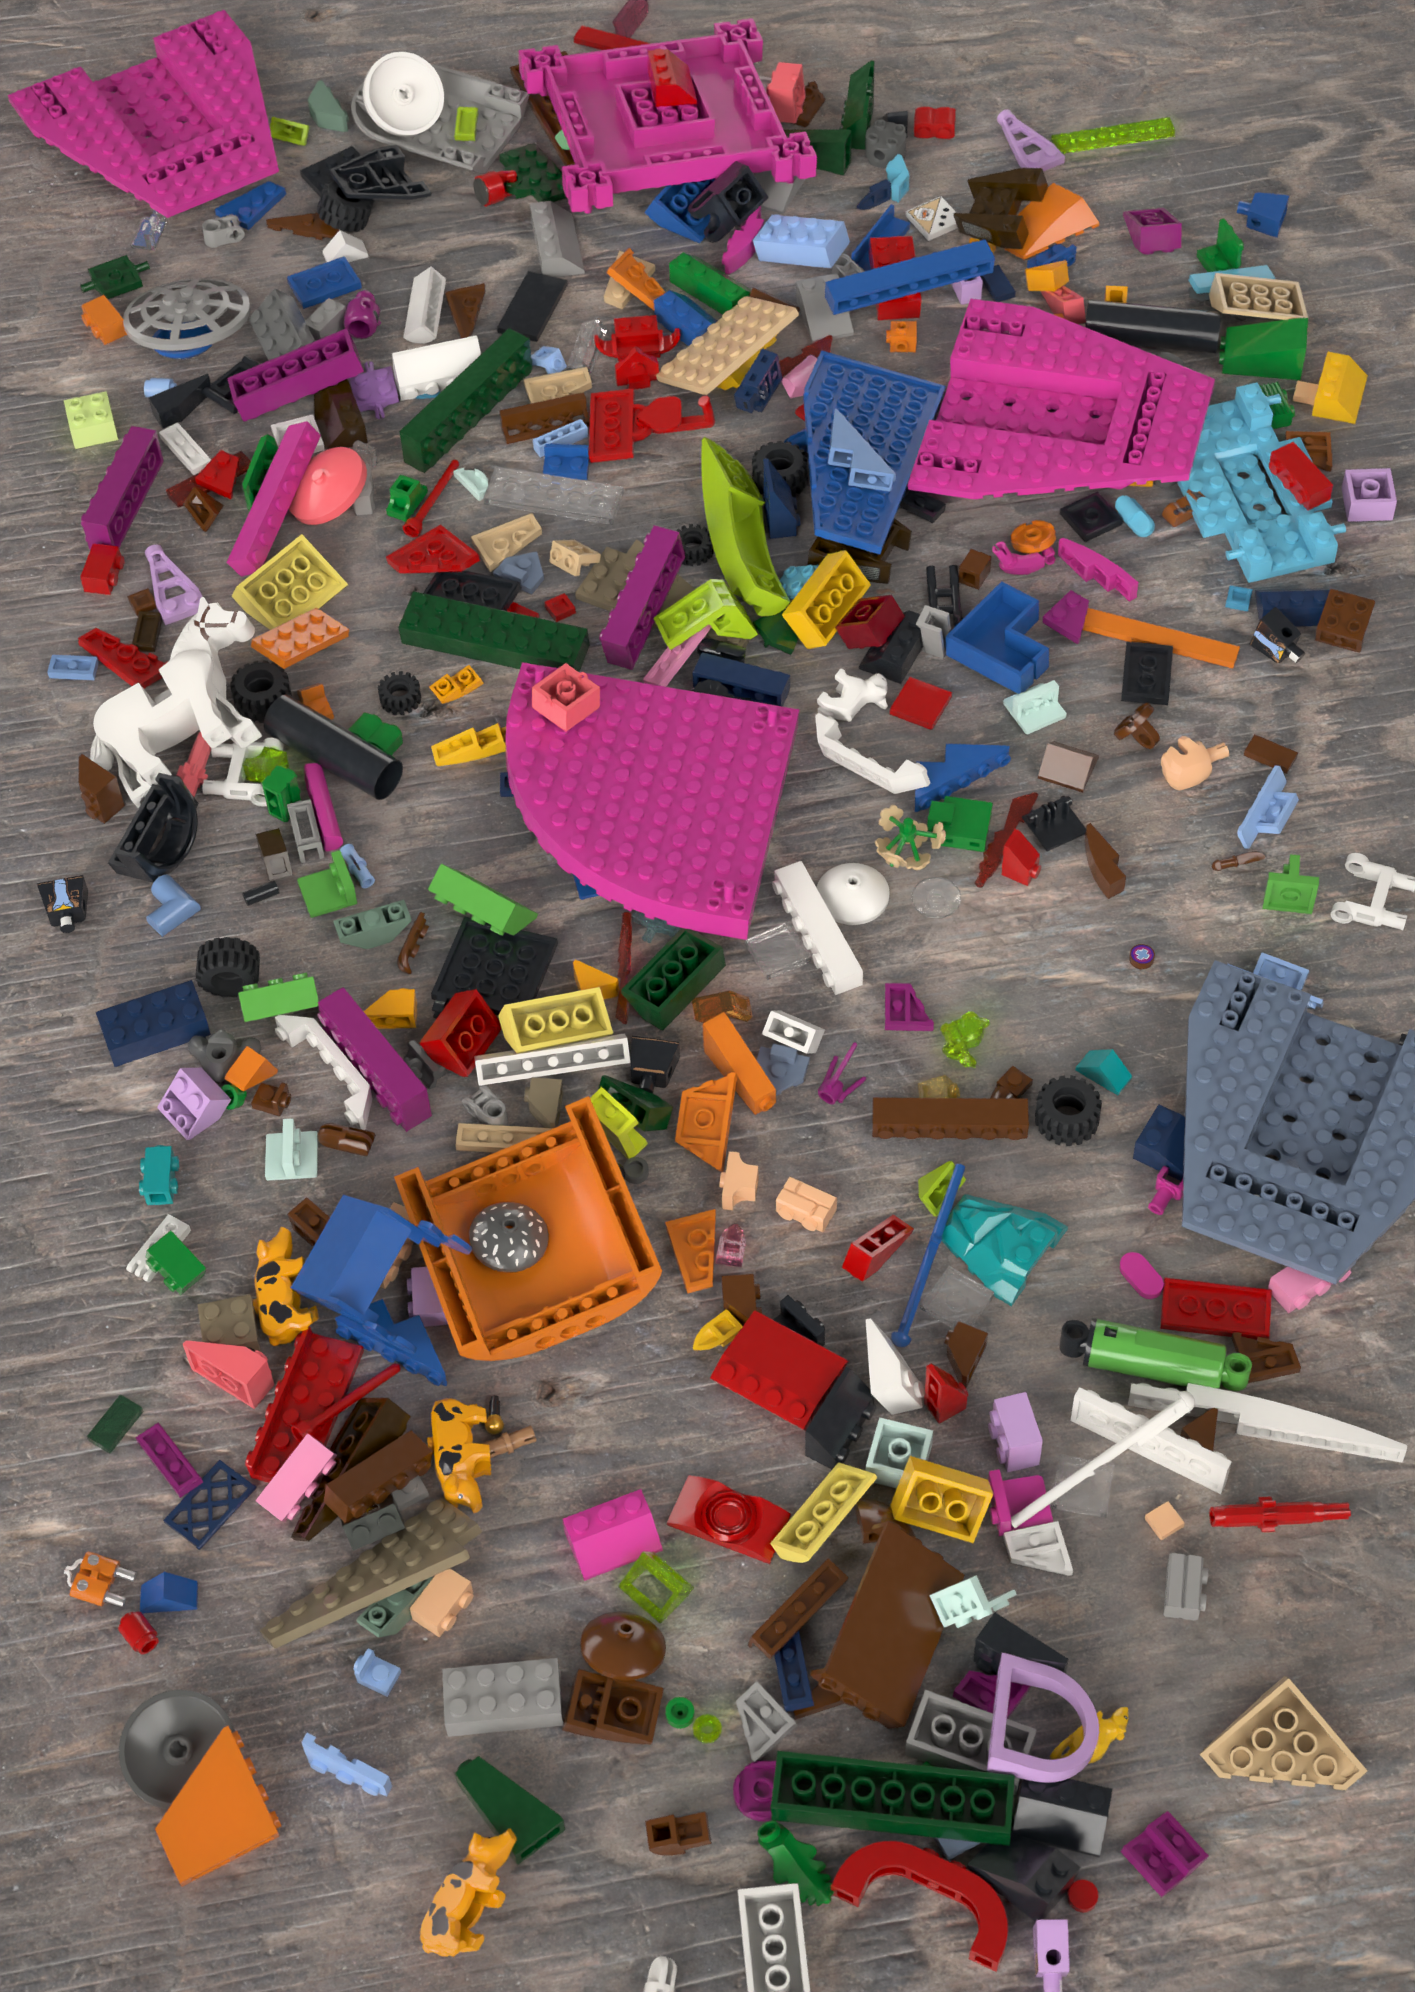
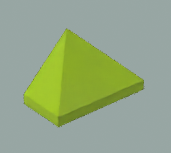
M272 116L269 127L272 138L306 146L310 126Z
M952 1161L946 1162L918 1179L919 1198L933 1216H938L955 1168V1164ZM963 1176L962 1179H961L959 1188H960V1187L963 1185V1183L966 1181V1179H965L964 1176Z

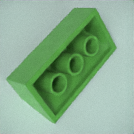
M440 864L428 888L429 891L436 894L434 899L446 905L448 902L453 903L454 910L464 915L467 912L473 915L472 920L482 925H485L486 922L492 925L490 930L502 936L505 932L514 936L538 916V913L471 876L444 864Z

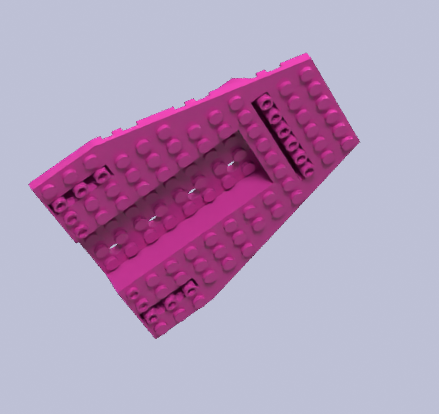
M225 10L215 12L212 15L153 37L157 54L156 58L149 59L146 62L114 73L101 80L92 82L80 66L8 95L9 102L34 136L39 139L42 137L50 146L55 145L63 154L79 164L89 166L92 172L105 176V180L126 193H133L136 199L149 203L152 209L167 218L279 172L251 42Z
M970 298L950 358L951 378L937 420H929L908 482V490L968 499H983V495H993L996 498L1003 497V494L1018 493L1019 496L1053 493L1054 489L1065 488V491H1074V487L1089 486V489L1113 488L1121 490L1134 482H1137V485L1146 484V481L1161 480V483L1188 481L1215 386V379L1035 307ZM965 397H970L969 400H963ZM1012 403L1013 405L1006 406L1005 404ZM1054 409V410H1056V411H1055V412H1049L1048 410ZM1095 415H1096V416H1100V417L1097 418V419L1092 418V416H1095Z

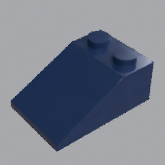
M763 459L764 510L770 539L797 536V527L800 526V515L795 513V510H797L796 496L792 497L789 485L768 459Z
M1158 1104L1135 1142L1133 1159L1158 1171L1163 1166L1169 1168L1167 1175L1182 1181L1184 1174L1185 1117Z

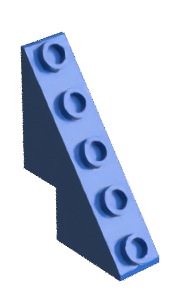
M946 744L945 762L916 761V763L922 764L927 769L930 784L927 787L915 789V812L928 809L931 806V801L945 799V796H950L955 791L968 787L975 780L986 777L995 769L1006 766L1011 760L1009 746Z
M383 1299L371 1303L368 1307L380 1315L376 1323L391 1332V1336L399 1335L417 1348L415 1354L403 1351L377 1338L363 1329L362 1324L343 1315L335 1317L338 1327L336 1333L340 1337L358 1342L367 1351L374 1350L380 1353L389 1362L394 1363L396 1361L402 1364L407 1371L425 1376L434 1385L440 1386L441 1384L447 1386L445 1372L419 1315L393 1324Z

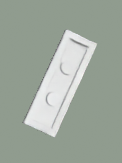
M179 423L159 432L162 441L194 476L199 474L211 461Z

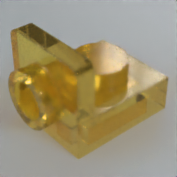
M947 1075L918 1083L919 1098L960 1097L958 1085L955 1082L953 1083Z

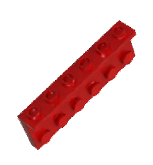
M308 1326V1329L302 1331V1333L297 1334L294 1343V1353L286 1360L283 1379L277 1382L275 1399L273 1403H269L267 1406L266 1420L263 1427H259L255 1437L256 1445L253 1451H249L246 1457L245 1466L252 1479L270 1483L300 1444L294 1437L291 1427L300 1420H312L347 1395L364 1352L363 1346L312 1333L311 1326ZM338 1415L316 1429L314 1438L324 1446L327 1445Z

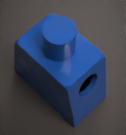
M1257 192L1253 197L1252 203L1239 201L1237 214L1247 215V228L1277 238L1287 212L1289 196Z

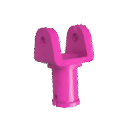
M1163 1166L1157 1175L1155 1185L1157 1193L1148 1205L1149 1210L1157 1215L1164 1213L1171 1198L1180 1200L1183 1196V1180L1179 1186L1165 1180L1169 1172V1168Z

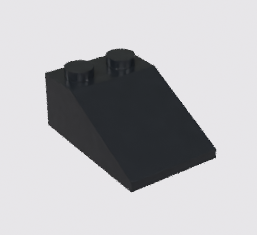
M996 1612L993 1613L976 1638L973 1661L985 1673L991 1672L994 1675H998L1001 1655L1006 1653L1053 1667L1066 1674L1069 1660L1067 1657Z
M1011 1833L1010 1846L987 1843L968 1863L966 1868L985 1880L996 1892L1036 1922V1920H1043L1069 1891L1081 1867L1056 1848Z

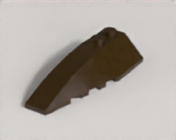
M347 379L340 381L334 386L321 389L314 394V419L325 450L336 447L350 448L368 443L365 423Z
M361 1398L358 1400L330 1448L337 1455L334 1459L336 1464L327 1476H323L317 1490L311 1496V1499H313L312 1503L304 1507L291 1535L293 1540L310 1541L338 1517L324 1502L325 1489L328 1483L404 1434L411 1416L391 1399Z

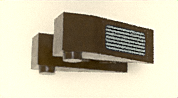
M1018 168L968 179L967 182L975 201L969 213L953 214L959 233L979 240L986 239L988 243L1001 248L1023 249L1029 232L1023 216H1019L1017 213L1022 201L1042 202L1048 188L1043 169Z
M894 519L881 554L818 536L809 549L807 566L820 565L827 554L846 550L869 582L889 584L892 564L886 562V559L894 546L909 551L912 531L897 519Z

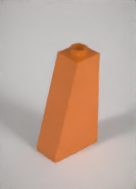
M725 1012L703 1023L705 1054L724 1077L728 1076L727 1074L731 1072L738 1075L735 1091L754 1115L771 1109L776 1103V1089Z

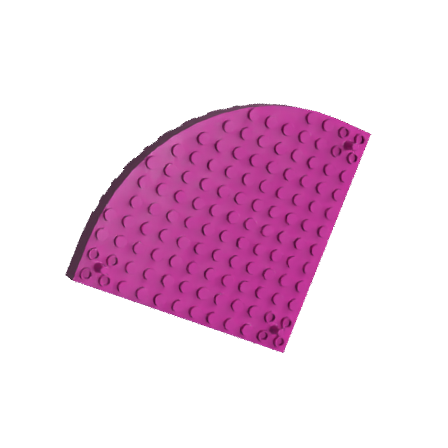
M522 662L506 719V766L508 781L516 801V806L520 809L527 828L530 832L533 831L543 850L547 854L551 853L557 860V864L568 874L572 873L579 878L583 886L589 885L596 890V894L610 902L615 900L623 904L624 908L629 911L634 909L644 913L645 917L652 920L655 917L665 920L667 925L747 940L798 729L799 709L586 673L588 679L600 687V708L566 732L532 708V687L558 668Z

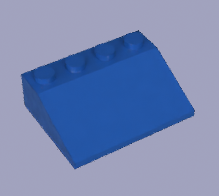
M716 179L687 182L680 185H667L656 196L644 213L660 227L701 243L705 238L704 229L709 224L711 216L708 214L702 219L694 218L688 212V206Z

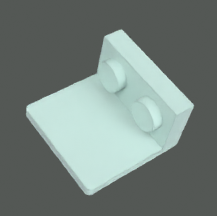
M974 1576L930 1595L943 1626L947 1627L955 1623L956 1627L959 1628L972 1622L971 1616L979 1620L992 1614L991 1607L996 1611L1008 1606V1599L1017 1594L1015 1590H1011L987 1600L977 1576Z

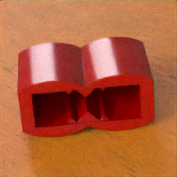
M932 107L916 108L914 137L926 139L932 137L939 139L954 138L956 109L951 107H940L937 109Z

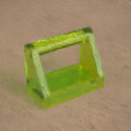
M644 1551L618 1586L658 1623H662L694 1589L687 1580L657 1554ZM646 1569L673 1592L662 1609L632 1585Z

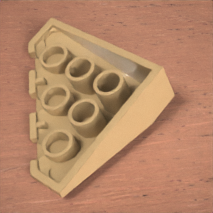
M1286 1676L1266 1691L1200 1753L1219 1778L1231 1779V1775L1249 1777V1781L1273 1783V1779L1291 1781V1785L1315 1787V1784L1333 1785V1789L1346 1790L1367 1772L1360 1761Z

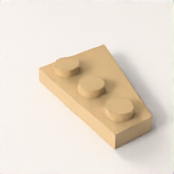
M587 367L524 379V386L529 403L532 404L583 393L592 388V381Z
M531 513L471 536V541L488 570L492 572L505 558L512 557L542 534V528Z

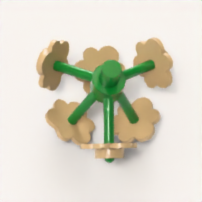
M896 805L884 808L880 813L879 825L883 826L885 831H890L893 826H898L899 834L892 841L888 837L878 838L875 841L878 847L877 853L891 867L899 868V866H906L907 869L913 868V870L925 868L931 862V855L929 853L921 855L918 853L917 848H920L922 842H926L928 837H930L932 849H939L946 837L943 823L935 824L934 831L927 832L928 827L925 823L918 824L917 821L911 818H905L902 824L899 819L903 816V810L897 808ZM904 844H910L914 856L904 861L899 855Z

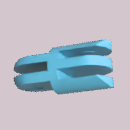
M1129 496L1118 497L1115 502V508L1123 521L1139 537L1150 536L1155 529L1153 519L1135 499Z

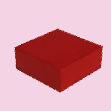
M565 593L545 601V608L555 622L576 614L575 606Z

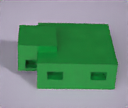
M945 796L944 802L931 801L927 822L928 831L933 832L934 825L941 822L943 823V830L946 832L945 841L941 846L985 852L993 803Z

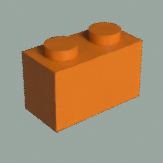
M104 295L81 305L83 310L81 317L87 327H91L95 338H100L104 345L127 335L123 324L124 319Z

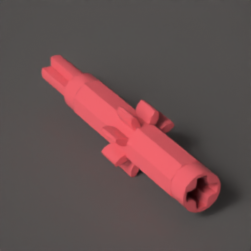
M201 731L194 741L188 761L185 762L184 766L180 765L177 776L181 778L193 797H195L197 789L203 785L204 779L208 777L205 774V766L212 749L202 737Z

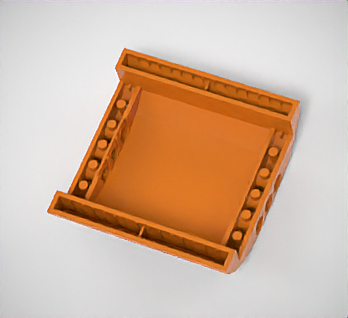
M589 1096L566 1105L565 1108L571 1121L428 1181H425L419 1167L394 1177L408 1217L413 1225L418 1227L421 1220L433 1223L444 1235L449 1237L454 1234L468 1244L470 1226L474 1218L483 1209L496 1203L515 1202L526 1205L535 1210L546 1223L549 1237L548 1246L543 1257L535 1265L518 1272H501L491 1269L481 1263L475 1257L472 1250L470 1254H464L442 1243L439 1247H436L421 1240L419 1246L458 1352L463 1357L480 1361L507 1360L552 1347L621 1316L645 1298L661 1276L662 1269Z

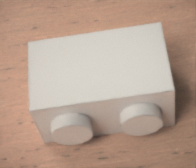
M771 1011L762 1034L808 1054L817 1052L825 1029L783 1011Z

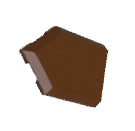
M816 81L809 82L805 86L806 98L802 106L803 113L799 114L796 123L791 124L804 128L807 127L825 102V97L820 93Z

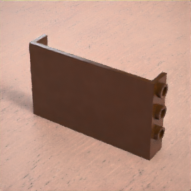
M886 1521L872 1525L871 1530L880 1537L825 1668L812 1670L810 1676L819 1682L818 1684L821 1688L833 1691L839 1695L843 1703L860 1709L863 1712L862 1715L867 1719L877 1721L887 1729L905 1727L944 1629L930 1595L962 1582L965 1575L943 1560L944 1558L941 1554L923 1546L920 1539L909 1536L902 1531L900 1525L892 1521Z

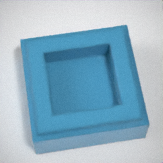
M1230 585L1225 608L1248 612L1253 589Z

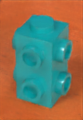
M157 1145L146 1147L145 1158H141L140 1161L141 1172L144 1173L143 1180L139 1181L140 1196L145 1197L147 1205L173 1204L174 1194L178 1193V1180L175 1178V1171H179V1157L174 1156L171 1146Z

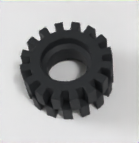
M689 524V528H686L684 525L682 526V531L680 529L676 530V532L680 533L685 554L683 565H686L688 562L689 566H693V563L700 566L701 561L705 564L707 558L711 559L713 545L706 527L701 529V525L697 524L696 527H693V524ZM689 543L700 544L698 547H687L685 545Z
M399 671V675H395V672H392L391 677L386 675L384 680L381 679L379 682V700L381 707L386 709V712L390 713L392 710L393 715H397V712H400V715H405L404 711L411 713L412 708L416 710L418 704L421 703L420 684L414 675L411 677V674L408 672L403 675V671ZM399 690H404L408 692L403 696L391 695L392 693Z

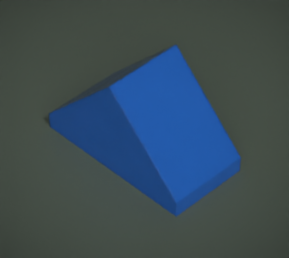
M163 1572L141 1585V1613L197 1610L198 1582L195 1580Z

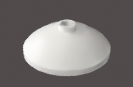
M845 863L828 870L817 884V890L836 922L841 924L860 925L868 923L879 917L889 902V886L886 879L880 872L868 865Z

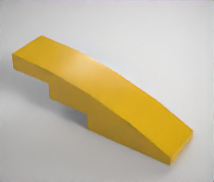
M497 723L479 732L471 728L432 745L431 749L436 765L445 766L464 763L505 752L506 726L501 728Z

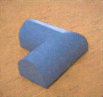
M166 874L157 878L151 887L152 895L163 905L149 914L146 919L163 937L200 911L201 907L170 875Z

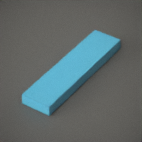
M1263 265L1191 274L1189 282L1195 292L1201 294L1210 292L1215 273L1275 279L1269 267Z

